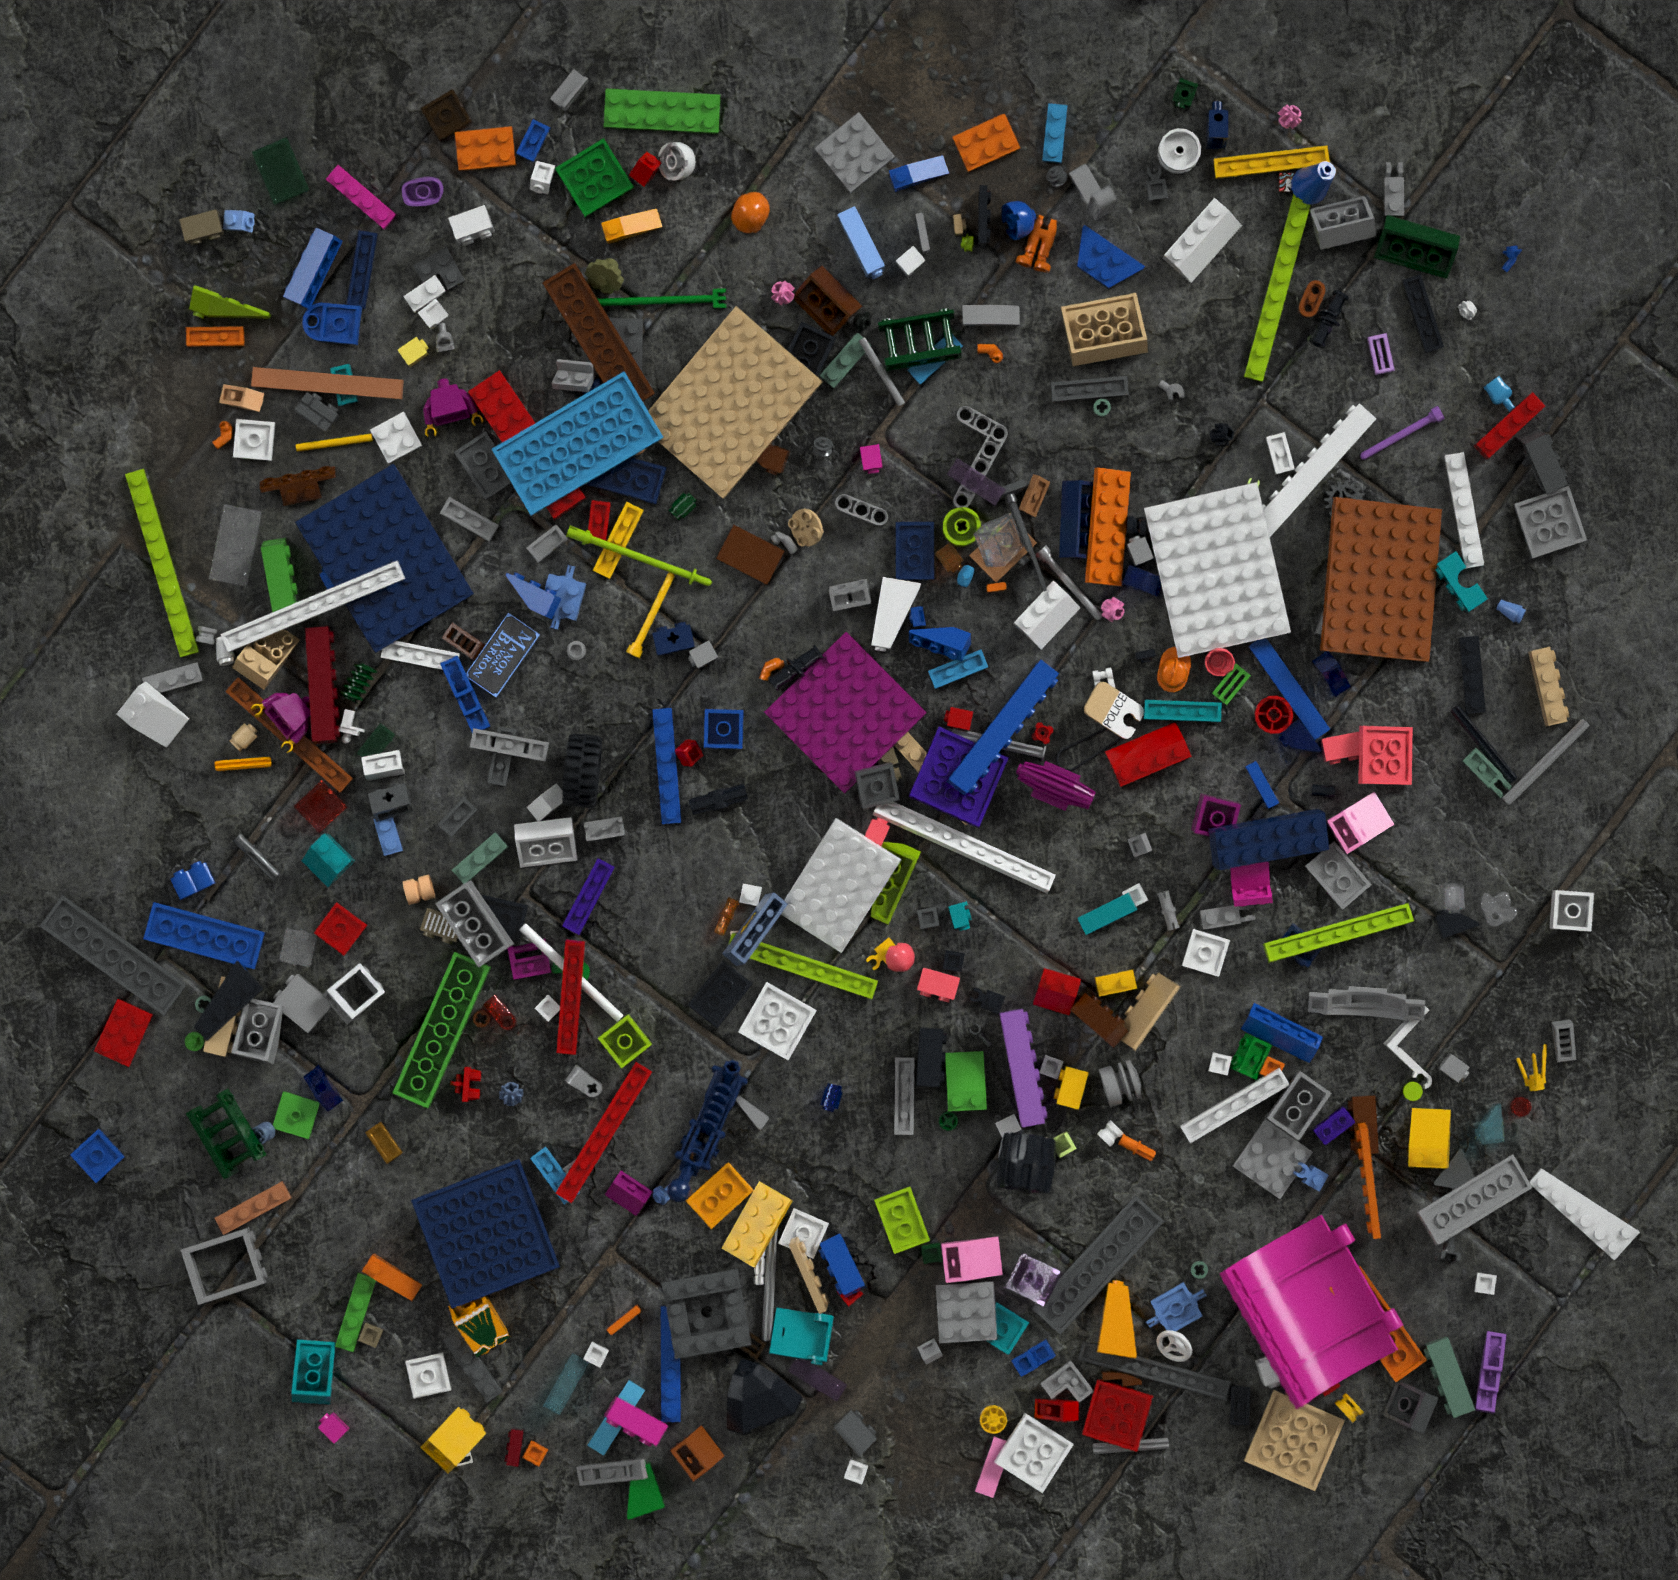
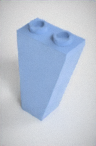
M854 206L837 214L867 279L870 277L876 279L883 275L882 272L885 270V265L856 207Z

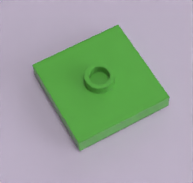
M283 1091L273 1123L274 1128L310 1139L320 1102Z

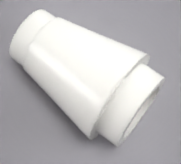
M221 636L216 638V656L220 666H226L235 662V654L233 651H227Z

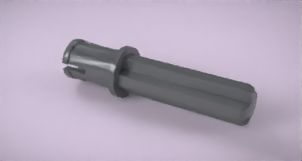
M242 833L233 840V843L245 853L244 856L247 855L272 881L280 876V872L255 848L256 845H252Z

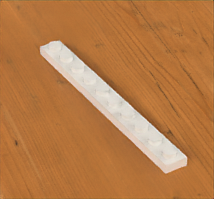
M395 561L222 633L221 636L227 651L231 652L402 581L405 577L399 562Z
M895 802L878 805L873 812V815L882 818L1047 894L1056 876Z

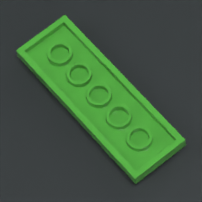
M606 89L604 128L719 134L720 95Z

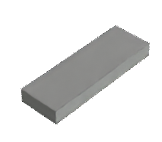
M450 497L440 512L441 515L489 542L499 527L498 524Z

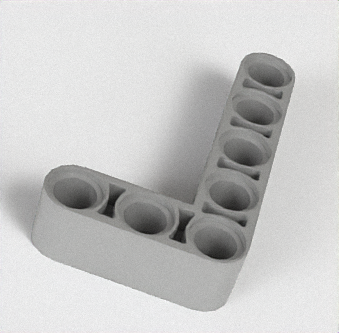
M1086 164L1068 173L1095 221L1113 212L1117 202L1115 194L1110 186L1103 189L1099 187Z
M963 406L956 415L958 422L984 436L986 440L954 496L953 504L955 508L969 507L1008 435L1006 427L968 406ZM968 411L971 417L969 420H962L960 413ZM985 420L987 428L984 430L979 429L977 422ZM996 429H1001L1004 432V437L997 439L994 437L993 432ZM992 446L995 449V453L992 456L986 455L984 452L985 447ZM981 462L985 464L986 470L984 472H977L975 465ZM967 480H974L977 486L974 489H968L966 487ZM959 496H964L967 499V504L959 506L956 499Z

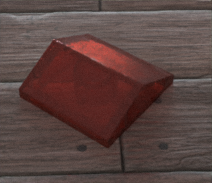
M321 780L294 805V808L320 833L347 806Z

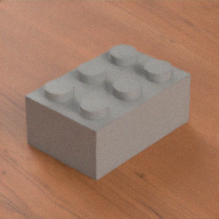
M1298 1070L1289 1082L1290 1085L1285 1088L1265 1118L1299 1141L1332 1093Z

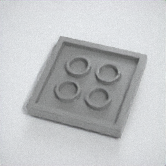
M859 112L814 148L850 194L895 158L893 153Z
M1569 486L1558 489L1548 495L1545 493L1513 504L1531 559L1587 541Z
M1264 1119L1232 1166L1281 1199L1296 1177L1293 1172L1299 1173L1302 1169V1166L1298 1165V1163L1302 1162L1305 1164L1313 1152L1267 1119Z
M994 1282L936 1285L939 1343L997 1340Z

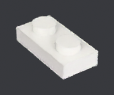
M434 275L403 297L414 313H416L444 294L446 290Z
M1285 432L1266 437L1275 475L1294 470Z

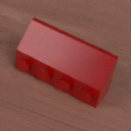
M1176 722L1105 751L1119 787L1192 757Z

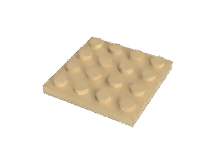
M1273 1389L1244 1461L1316 1491L1345 1420L1309 1404L1296 1409L1288 1395Z

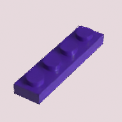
M599 858L596 860L562 925L563 927L580 935L615 868L614 866Z

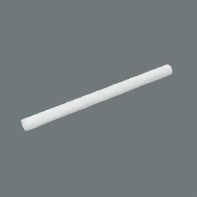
M525 923L519 930L563 971L564 959ZM582 977V990L618 1022L623 1014Z

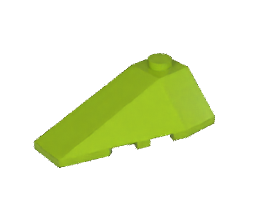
M196 285L193 287L189 309L193 312V316L204 319V316L209 318L271 317L269 312L247 304L242 305L231 298H222L218 293Z
M883 842L881 847L900 858L901 861L873 903L871 917L889 925L921 851L905 844Z

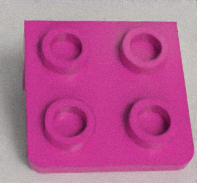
M1268 861L1230 868L1234 907L1273 903Z

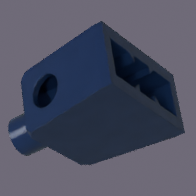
M1215 101L1212 102V110L1208 111L1206 149H1226L1228 141V110H1223V102Z

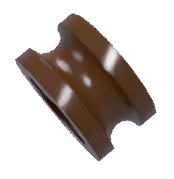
M485 1010L477 1011L473 1016L474 1024L481 1028L486 1027L491 1020L490 1014ZM481 1013L482 1016H487V1019H485V1024H482V1022H477L476 1018H479L477 1017L478 1014Z

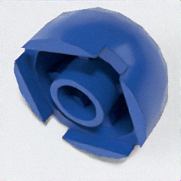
M1013 201L1001 207L1003 223L1007 221L1009 229L1005 230L1012 240L1024 238L1032 232L1036 214L1026 203Z

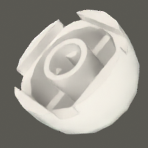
M681 142L666 143L659 151L658 157H661L660 161L662 163L659 169L666 179L673 181L682 180L693 172L696 160L693 150L688 145Z

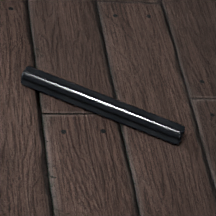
M1459 705L1455 706L1451 710L1452 715L1492 764L1503 774L1509 784L1513 783L1517 779L1515 773Z

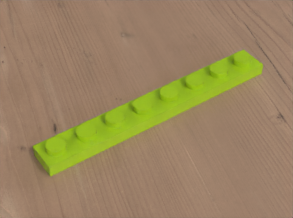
M1409 903L1264 943L1263 947L1268 963L1409 924L1414 922Z
M732 933L729 943L735 937V933ZM760 942L749 958L870 999L873 998L878 983L877 980Z

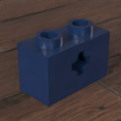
M686 622L674 624L675 628L667 629V626L656 628V632L652 634L657 655L661 656L695 648L690 624L686 625ZM672 633H674L675 636H679V639H676V643L674 644L672 643V641H668V638L671 637Z

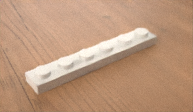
M1464 452L1445 455L1462 558L1466 565L1465 569L1484 566Z
M1279 1067L1180 1125L1189 1142L1192 1143L1290 1084Z

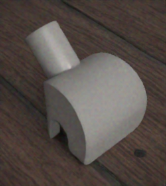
M445 323L438 324L439 334L436 335L437 352L455 349L451 334L446 332Z
M1163 380L1159 383L1158 387L1167 392L1169 401L1174 400V393H1178L1180 399L1185 398L1184 389L1181 385L1176 383L1169 385Z

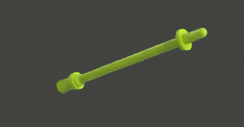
M570 525L566 537L580 541L583 545L591 543L687 578L690 585H692L693 581L706 586L712 584L709 578L696 574L697 569H693L692 572L594 537L589 530L583 531Z

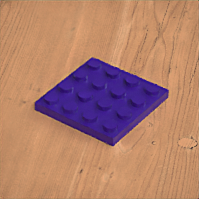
M939 726L908 797L979 828L1008 761V757L1001 755L995 764L991 762L987 767L989 772L983 779L979 777L976 781V784H978L972 794L968 792L964 796L946 781L974 746L975 742Z

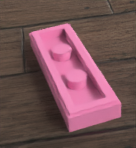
M993 1437L975 1492L994 1497L1003 1468L997 1465L994 1460L1005 1445L1006 1440Z

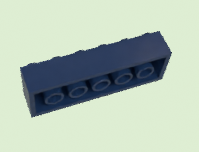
M1319 809L1208 829L1213 867L1219 870L1329 850L1325 812Z

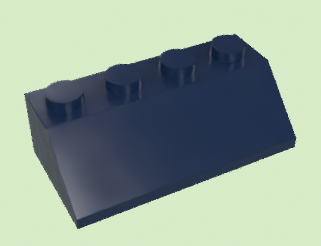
M1082 480L1062 481L1060 558L1087 560L1093 482Z

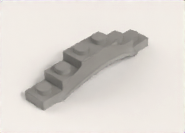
M1349 986L1348 990L1329 989V993L1309 992L1308 1012L1321 1013L1323 1015L1384 1017L1404 1021L1424 1020L1425 1000L1406 999V994L1387 993V989Z

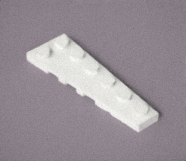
M1541 1168L1529 1180L1534 1189L1613 1260L1640 1233L1626 1222Z

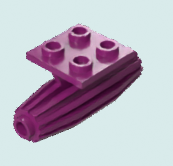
M1045 761L1043 766L1024 762L1023 765L1019 764L1015 773L1019 775L1018 780L1033 789L1031 797L1066 811L1068 805L1089 809L1096 793L1079 781L1080 775Z

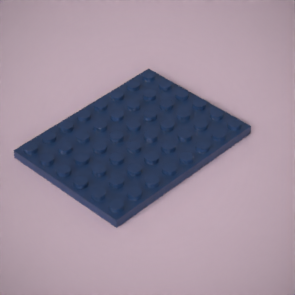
M394 464L295 522L334 587L395 561L399 562L405 577L404 580L345 604L375 654L474 595Z

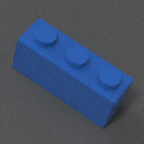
M841 1234L819 1243L821 1249L818 1251L822 1259H827L830 1265L827 1267L831 1278L835 1276L838 1282L835 1284L839 1295L843 1293L846 1298L866 1288Z

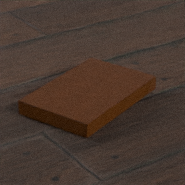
M733 525L716 559L768 585L785 551Z

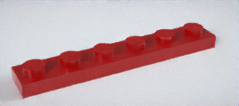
M565 941L556 1053L576 1055L585 941Z

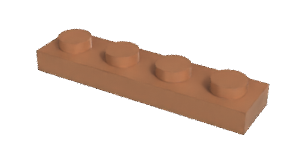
M282 1181L215 1217V1220L224 1235L292 1197Z

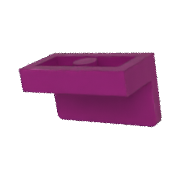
M620 1171L605 1193V1196L637 1216L653 1191L623 1171Z

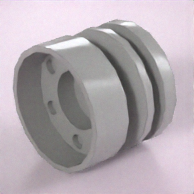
M1130 1060L1125 1061L1126 1070H1123L1121 1062L1118 1063V1072L1116 1073L1111 1066L1098 1069L1110 1107L1122 1104L1123 1094L1126 1095L1129 1101H1132L1131 1092L1133 1091L1136 1099L1142 1098L1141 1083L1137 1071Z

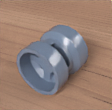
M263 1122L252 1128L261 1144L273 1139L275 1136V1128L269 1122Z

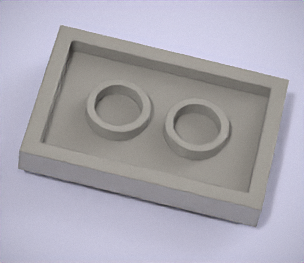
M1335 841L1329 845V850L1321 851L1305 865L1306 869L1342 910L1371 886V883Z

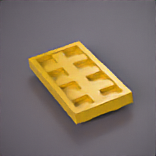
M759 1181L723 1244L722 1249L755 1268L793 1200Z

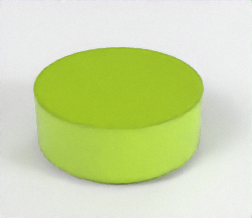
M1417 1082L1405 1084L1403 1095L1406 1099L1416 1101L1421 1098L1423 1090L1420 1084Z

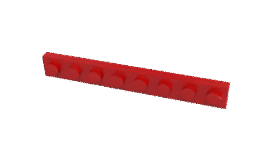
M635 1062L555 1194L570 1203L574 1201L652 1071Z

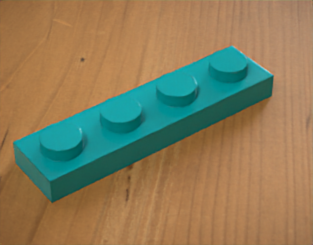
M1145 700L1144 719L1221 722L1222 703Z

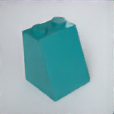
M324 833L309 848L301 860L328 888L355 862L343 847L327 833Z

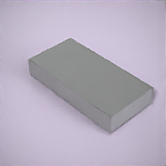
M917 213L915 218L922 254L930 251L925 220L922 213Z
M555 525L526 548L539 563L568 539L560 528Z

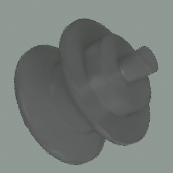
M1055 166L1048 171L1046 178L1053 187H1060L1067 181L1068 175L1061 166Z
M826 437L815 439L813 453L819 457H828L832 453V441Z

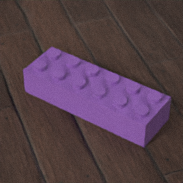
M1022 1008L1000 1012L999 1016L1021 1127L1043 1124L1045 1123L1044 1119L1047 1118L1046 1107L1041 1106L1040 1101L1044 1097L1042 1088H1038L1037 1085L1040 1076L1038 1069H1034L1033 1062L1037 1061L1035 1050L1030 1049V1043L1033 1042L1031 1031H1027L1026 1024H1029L1028 1013L1023 1012Z

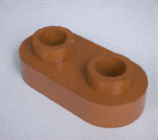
M1311 281L1305 289L1298 306L1299 313L1305 318L1313 317L1319 309L1326 290L1321 281ZM1312 288H1317L1319 290L1318 294H1313ZM1306 305L1311 307L1310 312L1305 311L1304 307Z

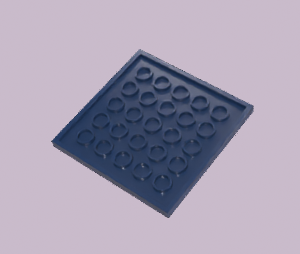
M520 1159L411 1200L451 1309L560 1267Z

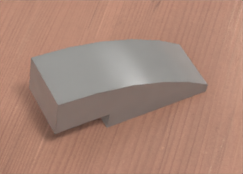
M962 305L963 326L1020 325L1019 306Z

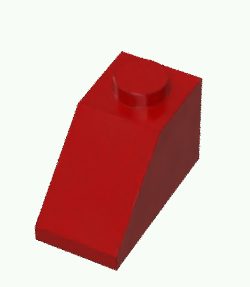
M1035 1399L1034 1418L1061 1422L1078 1421L1079 1401Z

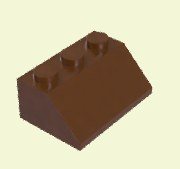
M820 266L810 274L794 293L793 298L827 334L832 336L862 307L823 266Z

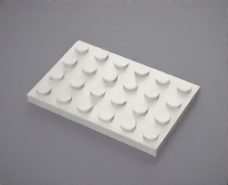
M836 818L784 901L788 905L781 915L842 953L901 859Z

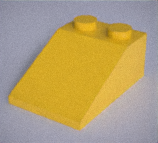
M1412 1108L1408 1167L1449 1168L1451 1110Z

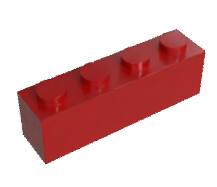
M1532 392L1480 439L1474 447L1486 460L1489 459L1537 415L1545 405Z

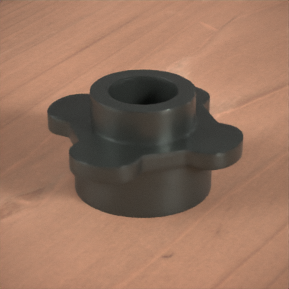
M867 311L864 314L858 313L854 317L853 325L857 328L858 333H862L864 329L871 325L870 313Z

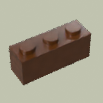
M1084 993L1070 1010L1114 1048L1129 1031L1123 1026L1126 1022L1118 1015L1114 1018L1112 1016L1114 1012L1106 1005L1101 1007L1102 1002L1096 996L1090 997Z
M1375 1095L1350 1096L1351 1101H1347L1348 1112H1351V1116L1355 1121L1349 1127V1131L1353 1132V1139H1350V1150H1354V1154L1358 1155L1357 1149L1361 1147L1360 1142L1356 1141L1355 1130H1358L1359 1123H1366L1371 1154L1379 1153Z

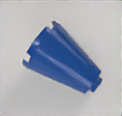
M1324 161L1299 169L1291 180V188L1294 195L1303 200L1302 202L1305 204L1313 205L1319 203L1325 198L1335 176V168L1331 163Z

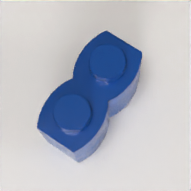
M201 861L190 865L191 869L186 872L181 869L173 873L174 877L170 880L180 900L216 884L206 862L201 863Z

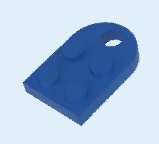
M332 303L313 304L310 310L307 309L304 313L302 321L304 331L310 338L316 341L358 345L362 307ZM312 316L317 318L315 326H309L308 320Z

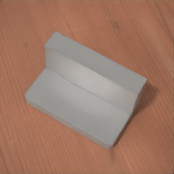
M573 69L550 100L566 111L589 83L586 76L583 77Z

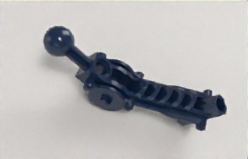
M726 1061L722 1068L716 1065L712 1066L711 1070L714 1074L705 1093L697 1120L692 1118L689 1121L691 1128L687 1136L684 1135L681 1140V1144H683L681 1151L675 1153V1158L682 1160L679 1168L682 1172L679 1178L672 1180L667 1186V1195L673 1202L681 1203L689 1198L691 1194L689 1182L692 1176L697 1177L700 1169L708 1172L711 1169L710 1163L712 1158H716L719 1153V1149H717L719 1141L725 1138V1132L721 1131L729 1111L735 1104L742 1085L745 1086L748 1083L747 1078L740 1076L741 1067L737 1061ZM700 1132L710 1136L707 1144L698 1140Z

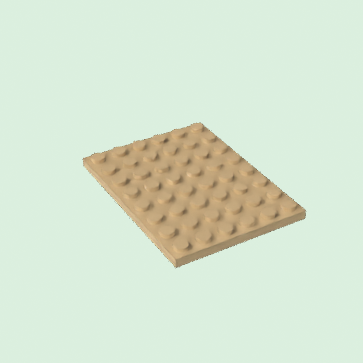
M736 306L648 412L664 437L658 442L724 499L823 381Z

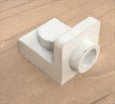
M536 161L530 179V190L536 193L548 194L555 165Z

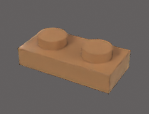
M1033 474L1019 510L1036 517L1050 482Z

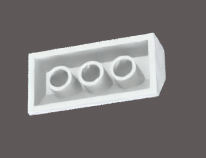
M1214 198L1164 254L1163 259L1192 283L1242 225L1225 206Z

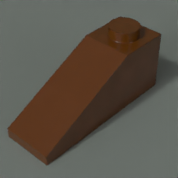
M770 444L756 461L762 467L767 468L766 472L777 475L778 472L783 473L790 450Z

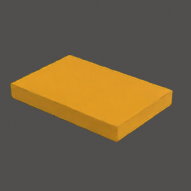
M727 1162L694 1192L686 1202L712 1229L750 1195L754 1189Z

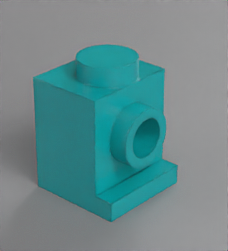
M967 901L948 906L954 929L958 928L959 931L970 928L969 920H972L969 909L965 910L964 907L968 905Z

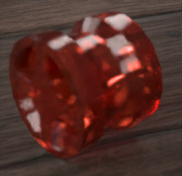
M1516 1097L1512 1100L1510 1108L1515 1115L1526 1116L1531 1111V1103L1524 1097Z

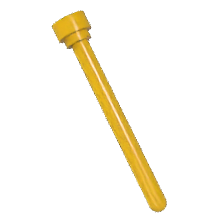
M669 572L635 642L628 646L626 652L637 658L641 657L643 641L675 577L673 573Z

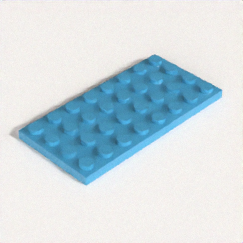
M624 371L492 448V451L529 514L532 516L664 437Z

